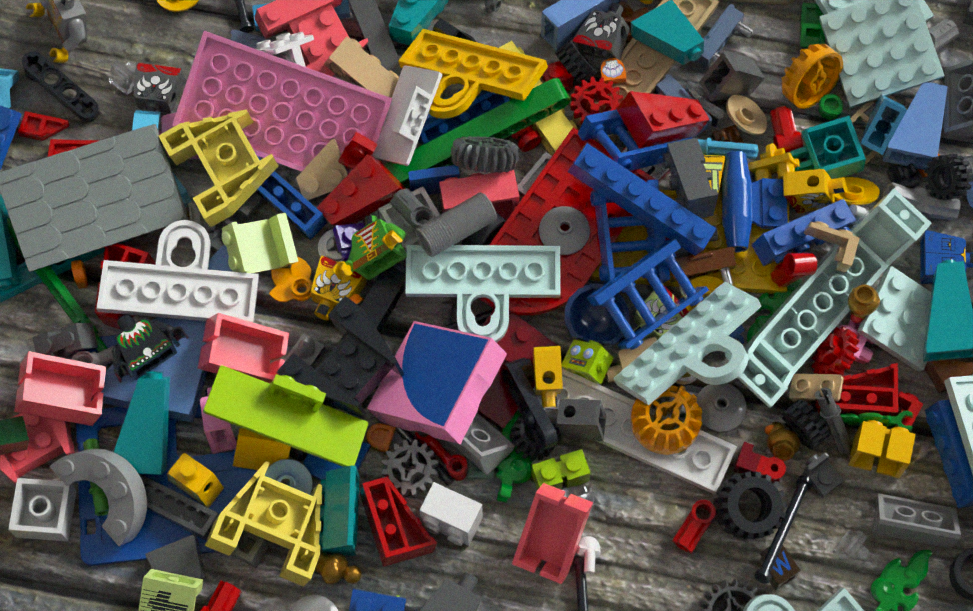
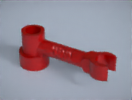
M415 432L416 438L420 443L427 444L446 464L450 476L456 481L465 479L468 465L463 456H451L436 438L429 434L426 437H421Z

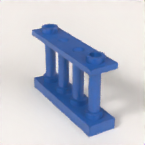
M617 110L586 116L578 132L582 141L598 139L614 161L629 171L662 164L663 154L666 153L667 143L639 149L636 142L628 134L627 131L629 130ZM608 135H617L629 151L621 153ZM690 137V138H685V139H681V140H677V141L692 139V137Z
M658 179L646 181L659 190ZM594 189L591 191L590 201L591 205L595 206L602 266L599 268V276L605 285L630 267H614L612 253L643 250L650 253L665 242V236L635 216L608 218L606 203L614 202ZM643 226L647 228L648 237L646 240L611 242L609 228ZM662 262L655 266V274L664 284L670 279L669 267L666 263L663 264Z
M676 239L666 240L587 297L591 306L601 305L606 307L626 339L617 344L620 349L633 350L643 343L642 339L688 305L692 307L704 299L702 295L709 291L707 286L694 289L676 261V254L674 252L681 248ZM660 262L667 264L686 294L675 303L655 274V266ZM641 276L648 280L666 308L655 318L634 287L636 285L634 281ZM620 291L626 292L646 323L635 332L614 302V295Z

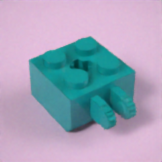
M850 116L806 128L801 132L803 147L789 152L794 159L805 157L807 161L799 163L800 167H796L795 171L824 169L831 179L864 171L866 161Z

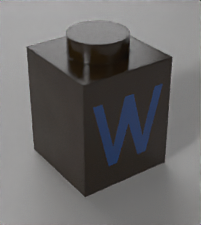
M783 545L770 572V584L775 591L796 578L801 571ZM770 546L760 553L761 558L757 563L759 568H761Z

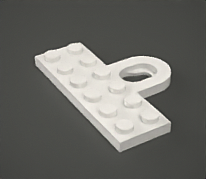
M180 220L168 225L161 233L156 265L104 260L97 311L206 321V319L213 315L221 313L254 323L259 274L208 270L211 243L207 231L203 226L194 221ZM182 238L191 240L192 248L196 254L194 262L187 267L176 266L171 261V253Z

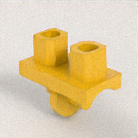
M773 143L766 146V153L760 154L761 160L748 163L749 171L754 174L756 181L762 178L772 179V174L777 172L778 179H783V173L795 172V168L800 167L799 159H794L789 152L785 153L784 148L777 149Z

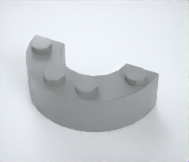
M87 449L64 456L50 466L66 486L87 480L94 482L103 489L108 499L109 511L102 527L118 546L132 541L137 536L146 517L147 496L140 475L125 458L104 449Z

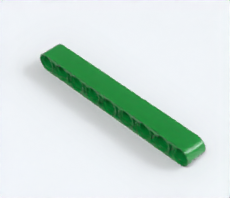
M559 78L548 80L533 88L524 101L513 98L416 148L409 166L391 162L385 164V166L408 189L410 188L409 171L454 165L451 147H453L455 139L468 136L505 139L565 108L571 102V99Z

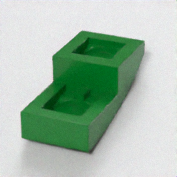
M803 2L801 5L799 47L808 48L809 45L825 44V35L819 21V16L824 14L815 3Z

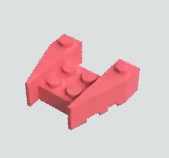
M276 0L256 10L254 19L265 39L284 30H287L290 35L298 32H303L304 35H313L314 40L300 45L306 67L335 78L337 77L324 63L346 36L349 38L334 10L335 7L341 5L342 0ZM367 38L359 41L363 50H365L369 42Z
M25 413L13 416L12 418L19 416L24 418L29 438L27 450L0 455V471L16 485L17 478L64 452L66 455L75 453L70 422Z

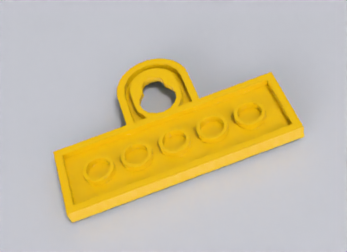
M426 29L421 30L398 60L400 68L406 65L442 73L429 110L431 116L441 119L452 118L462 114L469 108L481 90L524 101L548 68L547 62L544 59ZM452 84L464 85L463 89L455 93L451 98H440L442 92Z

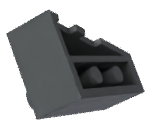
M692 138L667 143L666 153L663 154V163L665 168H669L671 173L669 185L671 191H676L677 198L675 201L700 218L713 216L718 192L717 189L711 190L709 180H712L710 171L706 172L704 166L705 158L698 139Z

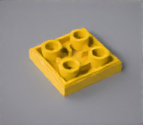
M240 428L233 466L259 470L266 461L269 462L270 466L276 461L288 459L291 446Z

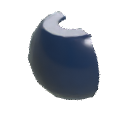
M589 284L579 288L569 297L565 307V325L573 339L583 342L593 340L602 346H611L624 336L606 307L601 305L591 306L587 299L589 295L604 284ZM617 293L614 295V302L629 323V309L624 298Z

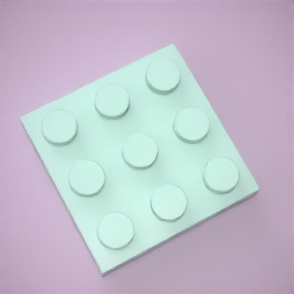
M887 267L876 289L880 298V304L872 314L865 317L857 332L919 372L924 370L927 363L923 362V350L931 292L894 267Z

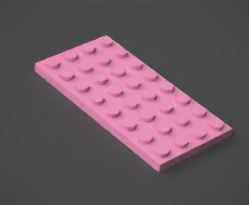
M204 31L172 125L176 126L184 122L193 123L203 121V118H217L226 116L231 112L247 110L254 123L242 130L256 155L265 158L272 154L277 163L302 172L333 139L336 140L340 153H342L347 141L355 132L377 143L393 98ZM346 167L349 174L352 170Z

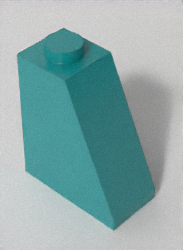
M673 0L667 1L631 22V36L635 40L682 65L699 59L704 53V39Z

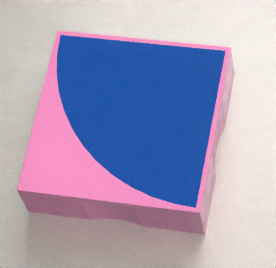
M414 321L395 355L404 375L401 377L391 369L382 379L367 410L383 424L408 431H421L434 438L461 444L477 413L482 397L491 386L507 353L493 338Z

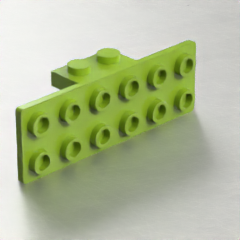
M223 365L220 366L203 409V413L343 467L355 466L368 426V422L323 405L326 393L321 392L313 385H303L296 382L290 376H280L278 374L275 375L273 381L269 384Z

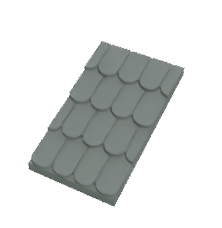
M156 124L0 172V192L29 272L165 228L176 221L189 220L164 146L158 136L159 132Z

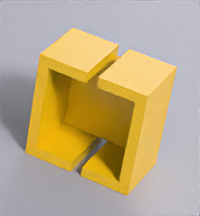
M875 420L863 421L854 435L848 466L871 471L874 457H878L876 473L900 478L910 464L916 434L909 433V430L903 427H893L891 430L886 429V426Z

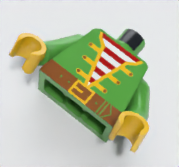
M374 215L366 216L363 219L364 228L352 236V248L348 260L337 263L332 268V271L339 280L345 275H352L354 271L368 280L374 278L407 257L401 243L406 236L405 231L393 223H386L382 219H378Z

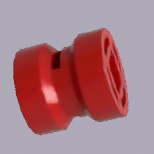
M533 124L511 135L513 139L518 141V147L522 152L532 150L542 141L541 135L533 130Z

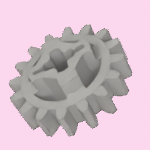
M404 440L403 447H399L395 443L394 448L396 451L394 453L387 451L389 460H382V464L387 467V469L382 471V475L384 477L388 476L398 491L402 490L403 497H407L409 492H412L413 496L417 497L418 490L420 489L422 492L427 493L425 486L427 484L432 486L433 480L431 478L439 476L438 471L433 469L439 466L437 460H432L436 456L434 451L427 452L429 447L425 443L419 447L418 440H414L412 445H409L408 441ZM419 455H422L426 459L427 466H425L422 463H419ZM411 464H413L416 469H411L410 473H408L405 468H410ZM394 471L402 474L401 482L395 478ZM420 478H423L421 481L414 484L415 481H417Z

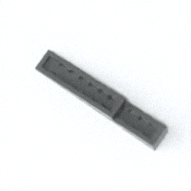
M347 0L363 40L367 38L369 41L366 46L369 54L377 57L386 70L393 71L400 77L403 68H400L399 57L375 0Z
M139 474L146 490L148 510L207 541L214 521L219 516L217 512ZM243 530L238 544L231 555L257 568L270 545L264 538Z

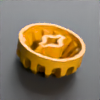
M826 44L809 45L808 49H801L800 55L797 58H791L793 61L791 66L784 69L785 76L781 77L782 93L800 109L814 106L824 95L829 94L840 77L839 74L843 69L841 55Z
M671 385L650 405L637 398L632 407L630 421L633 434L643 447L654 453L670 455L682 452L693 444L702 425V408L697 403V397L694 394L690 395L686 391V387ZM661 397L675 398L672 402H663L661 404L656 401ZM652 404L657 407L654 422L651 421L649 415ZM682 404L686 411L684 423L679 420ZM673 411L671 418L668 417L661 422L662 416L670 415Z

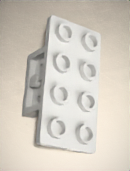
M403 66L377 142L378 145L372 155L378 160L409 166L439 86L442 73L412 66Z

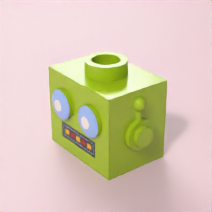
M574 339L561 366L573 374L601 385L614 357L598 342L593 340L583 342Z

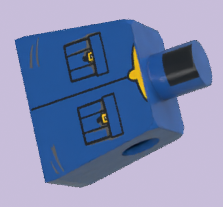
M925 230L920 239V284H932L937 264L945 260L964 261L965 272L966 268H973V253L966 252V240L964 238Z

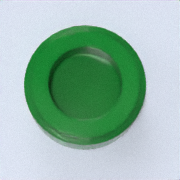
M834 94L824 95L818 104V112L825 119H836L843 110L842 99Z

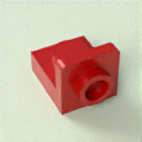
M560 61L549 64L541 76L544 83L548 80L559 78L566 92L573 88L574 78L571 74H568L567 69Z
M355 132L347 141L338 162L353 170L367 154L372 155L378 144Z
M899 392L898 407L902 408L901 412L911 411L913 413V418H904L902 424L912 426L923 403L913 394Z

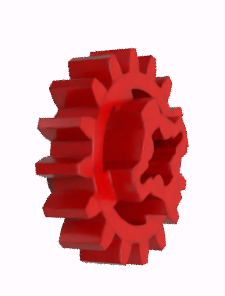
M591 77L590 83L582 80L581 87L575 86L574 93L571 94L570 110L574 111V119L581 117L580 124L582 125L585 117L588 115L617 110L616 108L623 100V95H619L620 88H612L613 81H609L607 84L604 83V77H601L599 82H596L594 77Z
M844 326L841 328L835 327L833 333L831 332L816 349L817 354L812 357L815 361L811 365L815 369L814 373L843 376L844 370H849L851 368L850 365L856 360L854 353L859 351L856 345L860 342L856 338L857 334Z

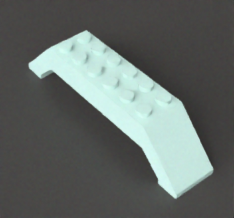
M893 188L849 230L853 233V236L860 238L850 269L846 273L836 270L838 261L834 260L840 245L835 244L817 264L816 273L812 276H807L746 344L744 349L748 356V364L737 378L769 408L772 407L788 389L787 386L797 370L850 311L848 296L852 289L863 284L872 286L886 268L910 245L918 240L931 225V222Z

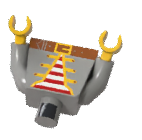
M40 0V3H28L26 5V9H33V14L30 17H42L45 14V9H47V14L63 43L62 49L52 48L50 50V57H56L53 62L66 63L69 57L68 52H72L81 42L87 41L86 12L80 0Z

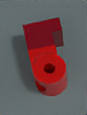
M744 441L733 472L738 474L761 472V475L767 474L771 476V481L779 482L786 472L785 463L778 457L767 458L752 452L754 445Z

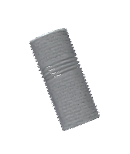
M479 192L416 228L415 232L423 250L430 257H434L455 243L460 242V240L462 241L464 238L496 221L497 215L488 197L484 193Z

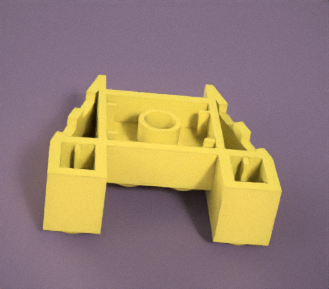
M247 110L231 112L226 116L217 118H203V121L193 123H180L158 135L176 166L198 154L215 186L193 197V200L210 227L232 216L278 168V164L272 154L259 160L242 129L254 123Z
M266 461L214 521L205 546L230 556L238 544L242 531L252 533L289 549L279 577L304 587L311 580L320 556L319 533L321 531L320 505L322 504V485L318 484L309 495L265 476L269 466V462Z

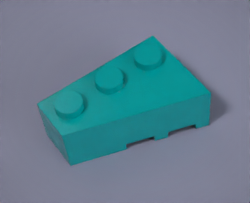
M398 0L389 23L391 40L411 45L422 29L427 30L432 20L438 13L440 14L444 10V6L449 0Z

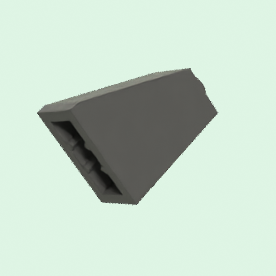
M725 51L702 77L699 84L712 102L730 98L732 95L753 93L765 78L753 59Z

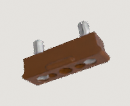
M734 247L676 259L688 279L721 272L723 282L733 285L730 270L734 269L737 265L734 257ZM669 269L670 283L678 282ZM679 284L681 295L685 296L686 294Z

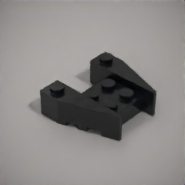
M344 296L328 314L335 328L346 335L340 344L316 370L293 353L276 373L280 376H290L296 382L303 385H313L321 392L326 393L323 405L341 409L348 414L365 419L367 414L362 408L361 403L391 369L401 377L404 373L365 310Z

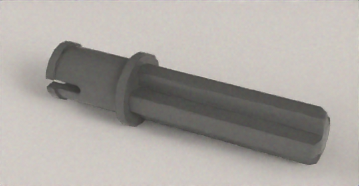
M821 388L824 397L821 396L819 390L815 393V398L821 408V418L826 420L838 452H845L847 454L851 451L850 449L853 445L840 416V406L835 403L831 389Z

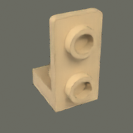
M819 221L810 222L806 226L804 234L840 245L834 260L838 261L836 270L846 273L853 264L860 238L853 236V233L848 230H835L829 228L826 223Z
M794 374L789 398L794 403L801 399L810 406L813 400L817 401L815 398L816 391L819 390L821 396L824 397L821 388L831 389L834 401H839L844 378L841 375Z

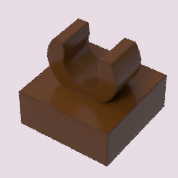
M736 125L714 131L712 134L714 141L744 143Z

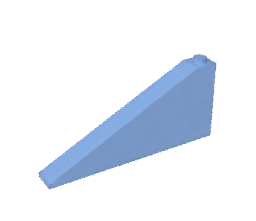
M224 244L210 258L208 270L233 272L228 264L229 255ZM156 317L154 320L173 327H182L189 337L188 339L181 338L178 341L180 343L179 347H176L174 344L177 354L151 371L163 372L162 376L170 377L169 418L193 423L208 371L197 369L201 346L207 344L202 342L206 321ZM112 364L106 371L104 389L101 391V393H104L103 403L128 409L138 379L135 380L134 377L131 378L130 375H126L121 379L122 382L119 383Z

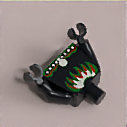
M130 314L122 316L117 321L122 332L115 336L117 344L113 348L114 373L119 383L122 382L121 379L126 375H130L131 378L134 377L137 380L177 354L174 344L176 347H179L180 343L178 341L181 338H189L182 327H173L158 320L150 321L147 317H143L135 322Z

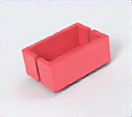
M514 170L484 175L482 173H475L469 177L459 179L457 177H450L439 182L443 213L479 192L484 193L488 197L495 211L504 219H508L519 204V192Z
M217 313L206 319L202 342L207 344L201 346L197 369L217 374L220 366L223 365L271 384L277 374L276 371L285 362V360L279 358L286 355L289 333Z
M28 351L20 363L18 385L20 386L17 389L14 412L93 426L102 414L104 393H101V391L104 389L106 367Z
M543 483L533 499L512 565L535 573L542 560L547 561L539 575L562 584L570 571L593 502L570 494L568 498L564 497L565 491Z

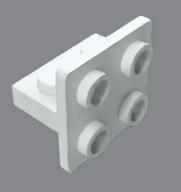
M288 32L277 35V40L275 41L265 40L256 43L257 48L254 49L306 67L300 45L314 40L313 35H304L303 32L291 35Z

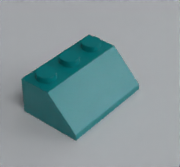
M356 466L326 471V479H321L322 495H325V505H320V521H324L323 531L319 533V545L322 547L323 553L330 555L339 553L344 556H356L360 477Z

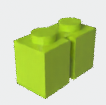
M582 449L559 456V462H556L555 458L533 464L531 471L537 490L543 483L561 490L563 486L562 478L566 477V488L578 486L589 482L591 474Z

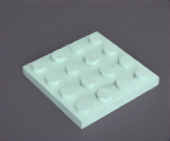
M867 0L819 16L828 46L841 55L843 59V69L839 74V79L849 108L877 100L881 94L887 97L920 86L924 82L930 83L942 79L945 76L918 0Z

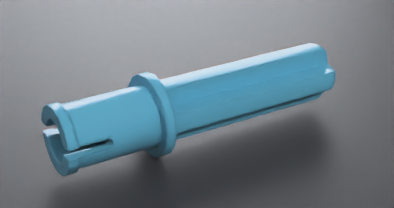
M707 138V140L698 139L701 150L705 155L726 156L729 152L741 151L746 153V157L749 159H755L758 156V145L712 141L711 138Z

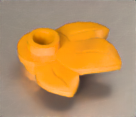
M298 256V262L292 264L291 269L279 268L271 270L272 280L276 287L269 294L279 302H288L293 299L306 301L311 298L313 284L310 280L311 268L305 260ZM300 287H305L306 291L303 293H299L298 289Z

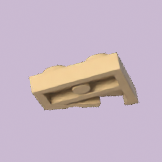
M335 139L331 140L296 177L301 193L307 200L333 191L348 175L346 166L338 162L341 153Z

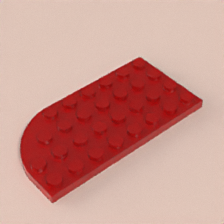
M574 127L490 245L544 246L539 236L540 222L548 211L561 206L572 207L585 216L590 228L589 238L586 245L580 251L571 255H560V298L509 297V312L516 315H538L551 312L566 305L569 297L579 288L586 286L601 264L595 206H592L590 201V194L593 188L567 171L587 143L612 160L614 159L604 146L593 139L582 141L578 135L579 131ZM641 169L630 171L645 182L647 180H655V178ZM606 203L608 218L634 216L615 203ZM566 224L560 226L562 231L570 229ZM625 227L609 228L611 242L617 241ZM478 298L492 308H495V304L490 299Z

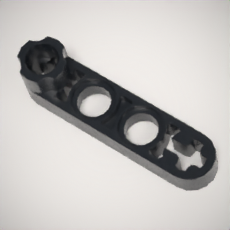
M35 51L28 52L23 56L22 65L25 76L28 79L35 80L80 120L92 122L98 117L99 108L97 102L44 56ZM49 74H55L58 76V81L55 84H48L44 81L45 77ZM72 89L77 94L75 98L67 100L62 96L63 92ZM80 100L86 108L92 106V113H83V107L79 104Z
M524 357L502 364L500 369L502 379L538 446L542 450L556 446L558 442L556 431L529 383V380L534 378L532 362Z

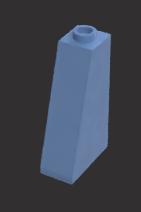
M560 0L542 11L541 36L557 51L575 37L592 11L607 12L611 3L618 4L621 0Z
M929 82L922 83L886 148L883 156L884 162L903 166L913 163L915 168L923 170L930 168L927 166V163L932 161V158L938 156L948 86Z

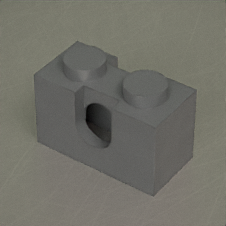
M74 323L62 327L59 332H46L32 337L36 353L60 358H67L80 351L98 348L92 323Z

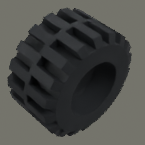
M745 472L735 474L730 479H726L722 483L723 487L717 489L716 493L719 496L714 498L713 504H717L715 515L720 517L717 521L720 526L724 525L726 527L724 531L728 534H734L733 537L738 539H759L774 533L773 529L781 526L779 520L784 519L786 513L782 512V508L787 507V502H782L781 497L785 496L784 491H778L777 489L780 486L779 483L771 481L772 477L767 474L761 475V472ZM745 490L753 491L761 502V512L758 518L752 522L746 520L738 508L739 498Z

